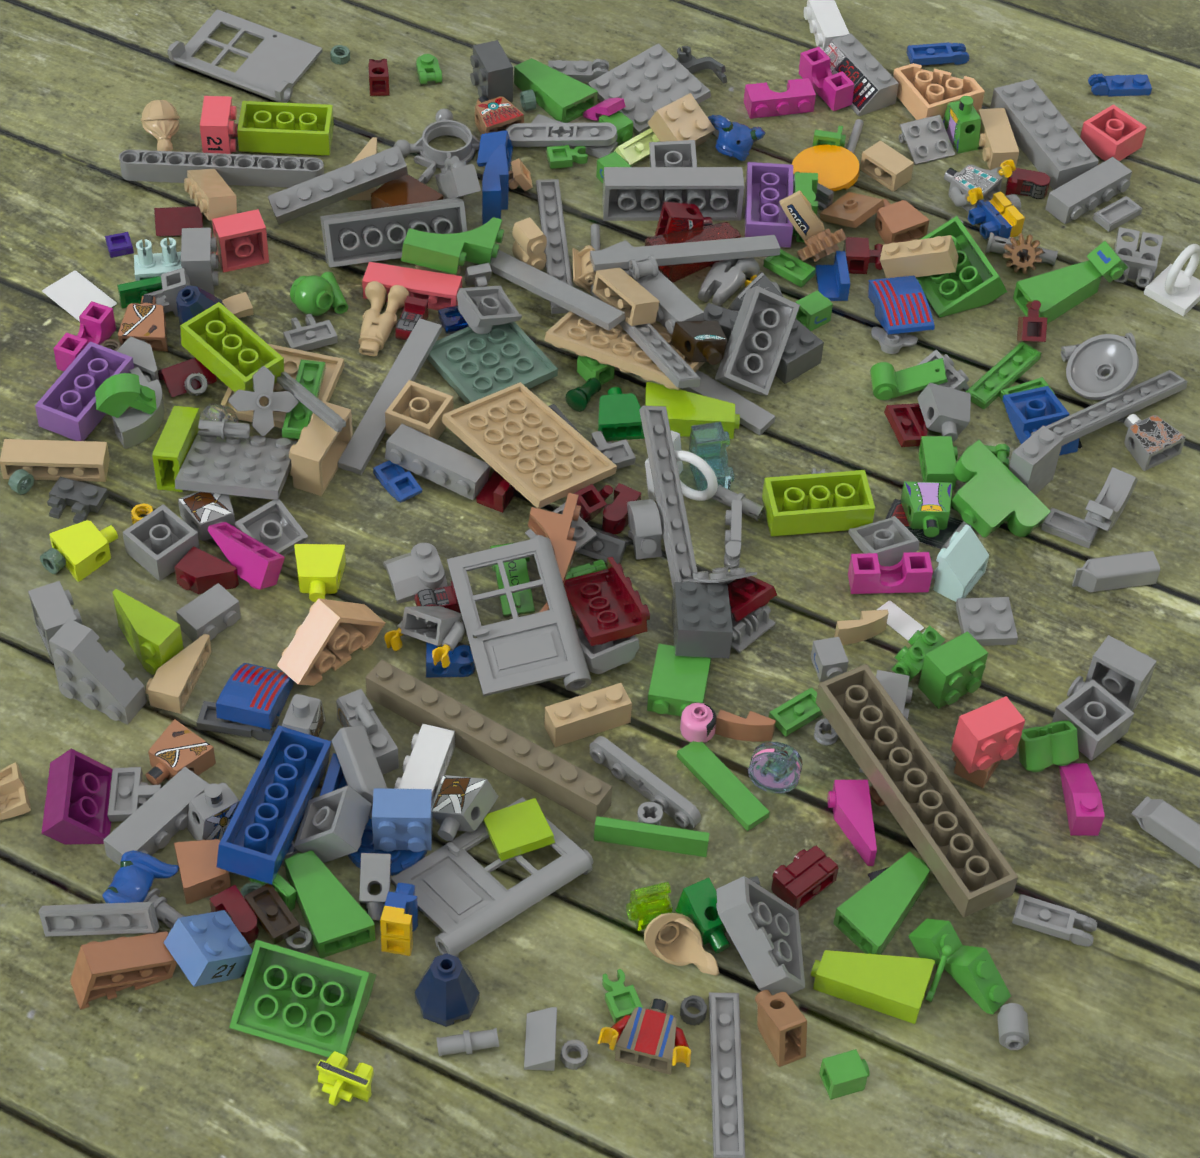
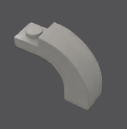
M139 367L131 369L129 372L139 375L140 385L155 390L157 409L150 415L132 407L119 418L112 416L115 434L124 449L138 445L150 438L158 430L164 418L165 409L160 382L158 379L151 381L148 375H143Z
M1112 467L1096 500H1089L1086 507L1088 513L1084 521L1104 530H1111L1123 512L1138 479Z

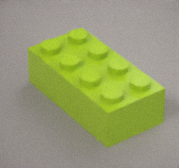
M242 101L237 128L239 152L330 155L334 129L333 105Z
M220 302L180 325L182 346L234 392L237 390L253 392L252 375L262 366H265L275 376L274 384L277 383V377H280L281 373L284 372V358Z
M865 470L764 478L762 501L765 506V514L771 536L845 531L873 523L875 505Z

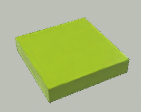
M536 798L488 813L483 819V824L501 861L555 843L554 834Z

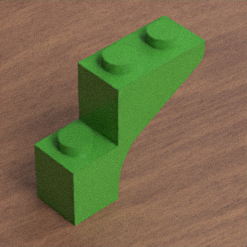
M927 918L908 936L919 957L935 960L937 965H939L943 955L942 947L944 945L952 946L953 954L948 956L944 970L954 978L984 1012L994 1014L1011 997L987 949L962 945L950 921Z

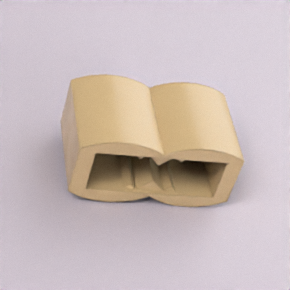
M530 217L516 222L512 232L515 239L512 247L513 256L538 270L544 269L546 264L544 250L547 245L545 234Z

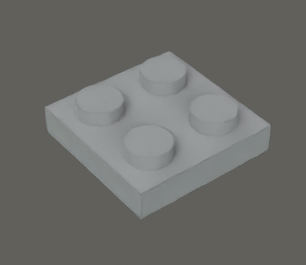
M1009 597L957 599L956 610L961 634L968 631L981 646L1017 644L1018 636Z

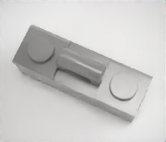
M457 156L446 159L445 167L441 168V173L435 175L438 190L443 195V200L460 198L481 191L475 166L473 164L466 165V161L460 162Z
M362 689L339 697L336 701L337 718L342 727L362 725L365 727L382 775L398 769V748L378 719Z

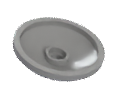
M1115 334L1098 335L1084 341L1074 350L1067 363L1066 377L1071 388L1078 395L1093 400L1106 399L1119 394L1131 384L1138 371L1139 357L1132 343L1126 338Z

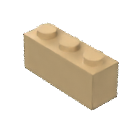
M1005 108L979 109L978 114L981 117L979 147L983 149V160L987 161L989 170L1001 167V163L1009 159L1014 161L1016 167L1019 149Z
M951 235L937 236L934 238L884 244L880 262L886 278L913 275L915 277L956 272L958 253Z
M620 267L596 271L592 292L598 298L625 312V321L631 326L655 323L660 302L656 297Z
M618 683L546 706L544 727L554 747H558L631 723L632 702L622 683Z

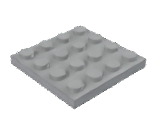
M659 43L588 83V86L598 91L597 98L601 102L609 98L624 99L626 107L619 111L633 121V132L636 135L650 129L648 121L657 110L689 93L692 94L698 104L711 97L710 90Z
M197 434L175 479V489L278 500L292 467L291 459H289L290 448L298 441H291L287 438L271 439L261 435L249 436V438L226 437L221 439L220 436H199Z

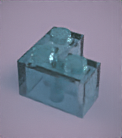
M721 422L691 426L689 452L696 454L706 461L713 469L718 485H722V487L730 490L731 482H734V471L727 464L728 455L726 447L730 445L728 432L723 430ZM689 463L698 491L706 490L708 483L705 476L696 466Z

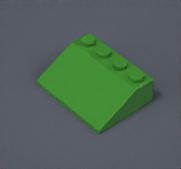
M958 216L921 238L927 239L951 235L958 253L956 272L916 277L926 298L939 318L987 305L1007 292L1001 278Z
M256 940L229 1028L325 1057H330L334 1051L347 1056L368 1005L376 974Z

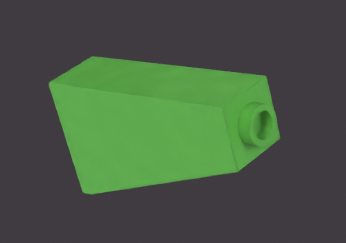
M531 58L514 66V84L522 91L532 89L536 97V103L557 121L568 123L583 116L586 110L597 105L598 91L535 59Z
M1090 260L1017 281L1013 299L1026 316L1028 313L1027 302L1032 300L1040 301L1039 317L1047 318L1048 324L1097 293L1102 274Z
M312 850L305 853H296L290 858L284 859L289 884L297 891L296 901L309 931H311L313 944L319 958H324L376 940L373 920Z
M909 851L838 906L833 924L864 953L881 955L925 889L930 874L927 864Z

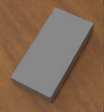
M1125 196L1094 213L1093 220L1110 232L1141 215L1143 208Z
M1051 508V512L1043 522L1041 530L1089 549L1099 527L1068 513Z

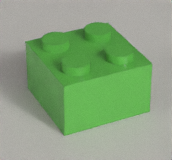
M968 631L925 654L918 688L938 709L947 704L955 703L959 697L968 692L973 693L981 686L988 652Z

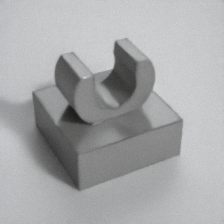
M485 263L466 267L464 277L466 286L486 287L492 272L490 264Z

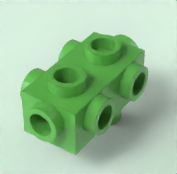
M930 625L922 633L917 630L908 640L911 646L909 648L904 646L894 657L898 661L891 670L897 674L910 676V681L922 669L925 654L941 646L946 639Z

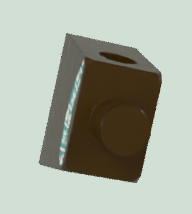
M717 320L675 322L671 344L689 361L709 362L711 365H717L723 359L727 339Z

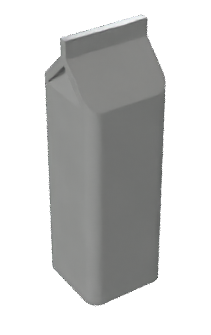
M1153 551L1088 559L1082 568H1077L1072 586H1078L1088 592H1098L1156 584L1160 573V566Z
M363 725L343 727L331 741L347 785L372 804L369 812V818L372 819L374 788H387L365 727Z
M1147 796L1131 815L1136 817L1144 831L1200 868V824L1163 799H1150Z

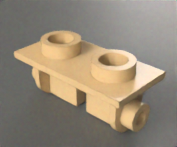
M590 245L585 246L580 252L575 248L572 249L573 282L588 293L591 291V285L594 284L596 275L590 260V251L596 250Z

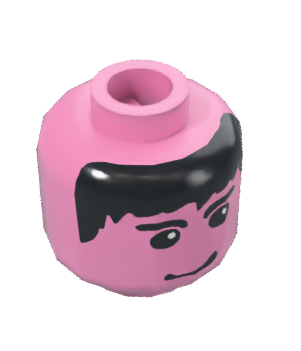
M692 703L686 706L681 715L680 730L682 736L690 742L706 743L711 740L716 729L717 716L715 711L705 703Z

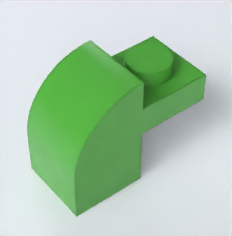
M121 373L107 378L95 391L96 410L119 418L129 406L150 415L157 409L155 390L140 385L139 375Z

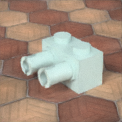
M167 238L161 240L162 253L152 254V243L145 239L146 247H143L142 240L136 243L138 255H134L136 281L158 277L161 274L182 268L181 252L176 251V241L173 238H169L170 245L167 244Z

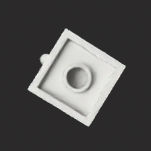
M1191 244L1186 247L1173 265L1170 264L1145 287L1144 295L1181 316L1188 313L1200 301V280L1192 276L1200 261V246L1198 244ZM1190 258V261L1185 271L1181 270L1183 265Z
M671 430L679 475L683 471L682 461H686L696 466L703 473L708 483L706 490L698 491L686 486L680 480L683 496L696 501L712 498L718 488L717 477L713 469L696 454L682 451L680 433ZM649 459L645 461L648 498L656 501Z

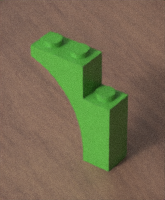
M493 217L476 229L453 234L429 233L409 228L403 243L401 261L455 275L458 272L459 266L464 267L465 261L476 264H490L492 258H497L500 246L497 243H502L505 230L501 229L502 219Z

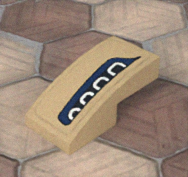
M800 190L779 201L788 219L804 241L825 230L821 220L812 211L811 203Z

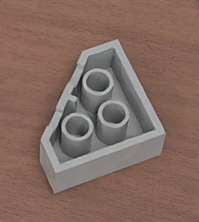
M69 618L49 640L60 692L69 699L74 698L82 702L89 709L101 711L114 721L119 720L128 725L147 702L143 683L137 677L130 678L128 673L123 670L125 664L111 649L107 652L104 650L102 645L97 642L100 637L91 628Z
M745 876L717 888L716 908L718 915L758 989L761 991L769 990L772 995L780 992H786L790 995L804 989L805 978L799 911Z

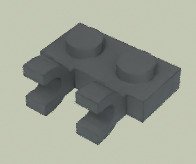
M59 477L49 492L47 504L52 507L49 517L59 519L64 508L68 505L72 506V512L76 513L73 523L78 524L86 521L90 511L99 512L108 497V489Z

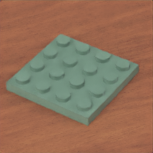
M515 322L493 325L491 332L486 334H477L469 326L436 341L427 357V360L466 404L520 382L530 389L558 376V368Z

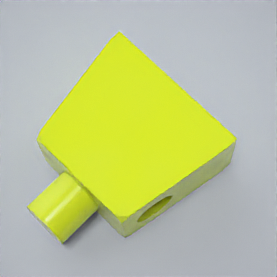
M89 520L49 534L52 548L58 550L63 555L66 561L65 567L78 582L111 559L109 543L118 539V534L112 525L99 531Z
M295 544V560L300 592L309 593V599L312 602H316L318 598L325 599V594L337 593L346 565L345 545Z

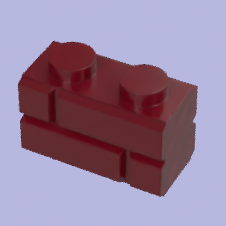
M817 845L808 851L803 849L796 854L791 864L787 867L781 865L774 871L771 889L778 898L798 910L836 881L839 868Z

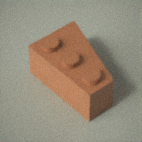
M168 932L146 933L134 937H119L115 940L103 942L92 941L81 945L70 979L80 1010L90 1007L88 1002L103 996H107L108 1000L116 998L117 991L131 986L138 990L172 978L177 962L164 944Z

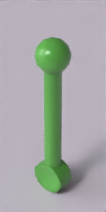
M950 945L942 947L943 955L926 1000L932 1002L948 956L953 954V948Z

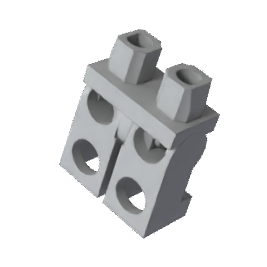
M1119 227L1114 251L1128 268L1120 278L1114 281L1124 283L1129 278L1136 280L1138 286L1146 287L1153 281L1163 236L1143 232L1138 251H1136L1140 231ZM1131 236L1134 241L1126 242L1122 237ZM1152 240L1157 243V246H1148L1145 241Z

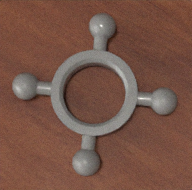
M443 108L436 113V122L425 128L422 137L415 144H410L406 140H398L393 146H399L403 158L407 157L410 153H420L421 157L435 161L437 168H444L445 160L453 156H457L460 162L466 161V164L469 163L475 155V150H479L480 141L472 135L466 125L453 121V114L450 110ZM446 135L459 137L466 143L462 148L453 151L437 150L428 144L432 139Z

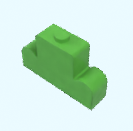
M977 440L964 451L954 466L955 476L966 484L955 494L951 500V506L961 515L964 522L971 525L984 538L988 537L1005 521L1008 522V529L1012 534L1018 537H1025L1036 529L1051 512L980 440Z

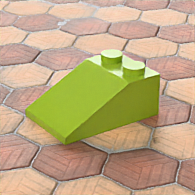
M115 589L112 593L118 626L144 669L148 673L155 675L159 667L184 649L180 624Z

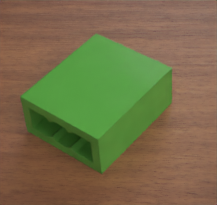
M658 644L648 694L647 711L681 716L686 706L692 703H704L711 658L675 656V646Z

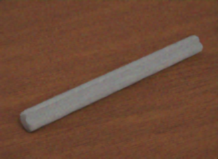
M282 372L281 376L277 377V383L289 391L297 400L336 432H341L342 427H346V421L289 374Z

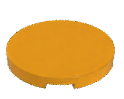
M817 145L800 152L792 162L793 174L797 171L800 173H818V183L833 192L849 189L859 177V161L857 157L848 149L836 145Z

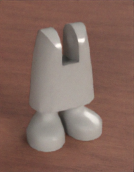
M754 258L715 262L701 285L698 299L707 302L713 295L712 304L721 306L745 283L746 277L751 278L759 273V264Z

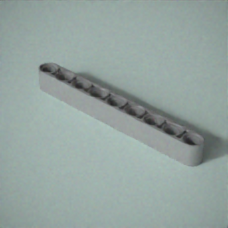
M125 150L119 155L121 175L123 179L129 181L184 183V179L187 178V170L215 169L227 185L290 188L324 174L323 161L313 157Z

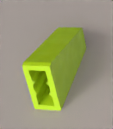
M646 382L645 406H666L670 431L680 433V437L734 438V429H739L740 414H735L734 403L680 389H669L664 385L653 382Z
M173 407L152 454L157 490L183 492V490L175 489V479L200 430L198 429L200 421L199 408Z
M825 950L821 961L815 960L810 976L815 978L813 990L915 1024L933 972L935 960Z

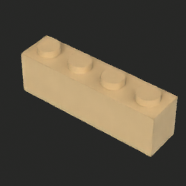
M215 169L187 170V178L184 179L185 191L189 193L190 198L195 201L196 206H199L201 213H204L209 221L214 218L237 214L236 194Z
M4 439L0 456V467L3 479H9L16 470L24 469L33 476L34 480H58L59 477H64L76 481L106 482L110 457L107 442Z

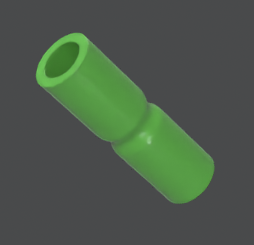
M332 272L323 273L321 277L325 278L333 287L334 298L332 306L337 314L345 313L348 310V304Z

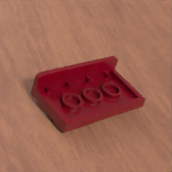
M613 557L607 558L608 569L566 579L564 582L571 612L591 646L602 645L613 640L629 638L636 634L648 632L647 620H650L649 609L646 604L643 605L641 603L639 592L633 590L630 578L624 576L622 565L620 563L617 564Z

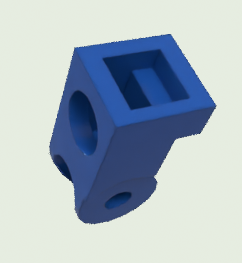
M426 642V678L468 677L475 672L476 667L470 646L461 645L454 648L453 651H449L450 665L447 668H443L441 661L436 666L433 662L432 651L438 648L437 645Z

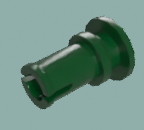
M590 378L581 387L569 390L565 397L569 407L577 412L584 411L591 397L601 390L600 381L596 378Z

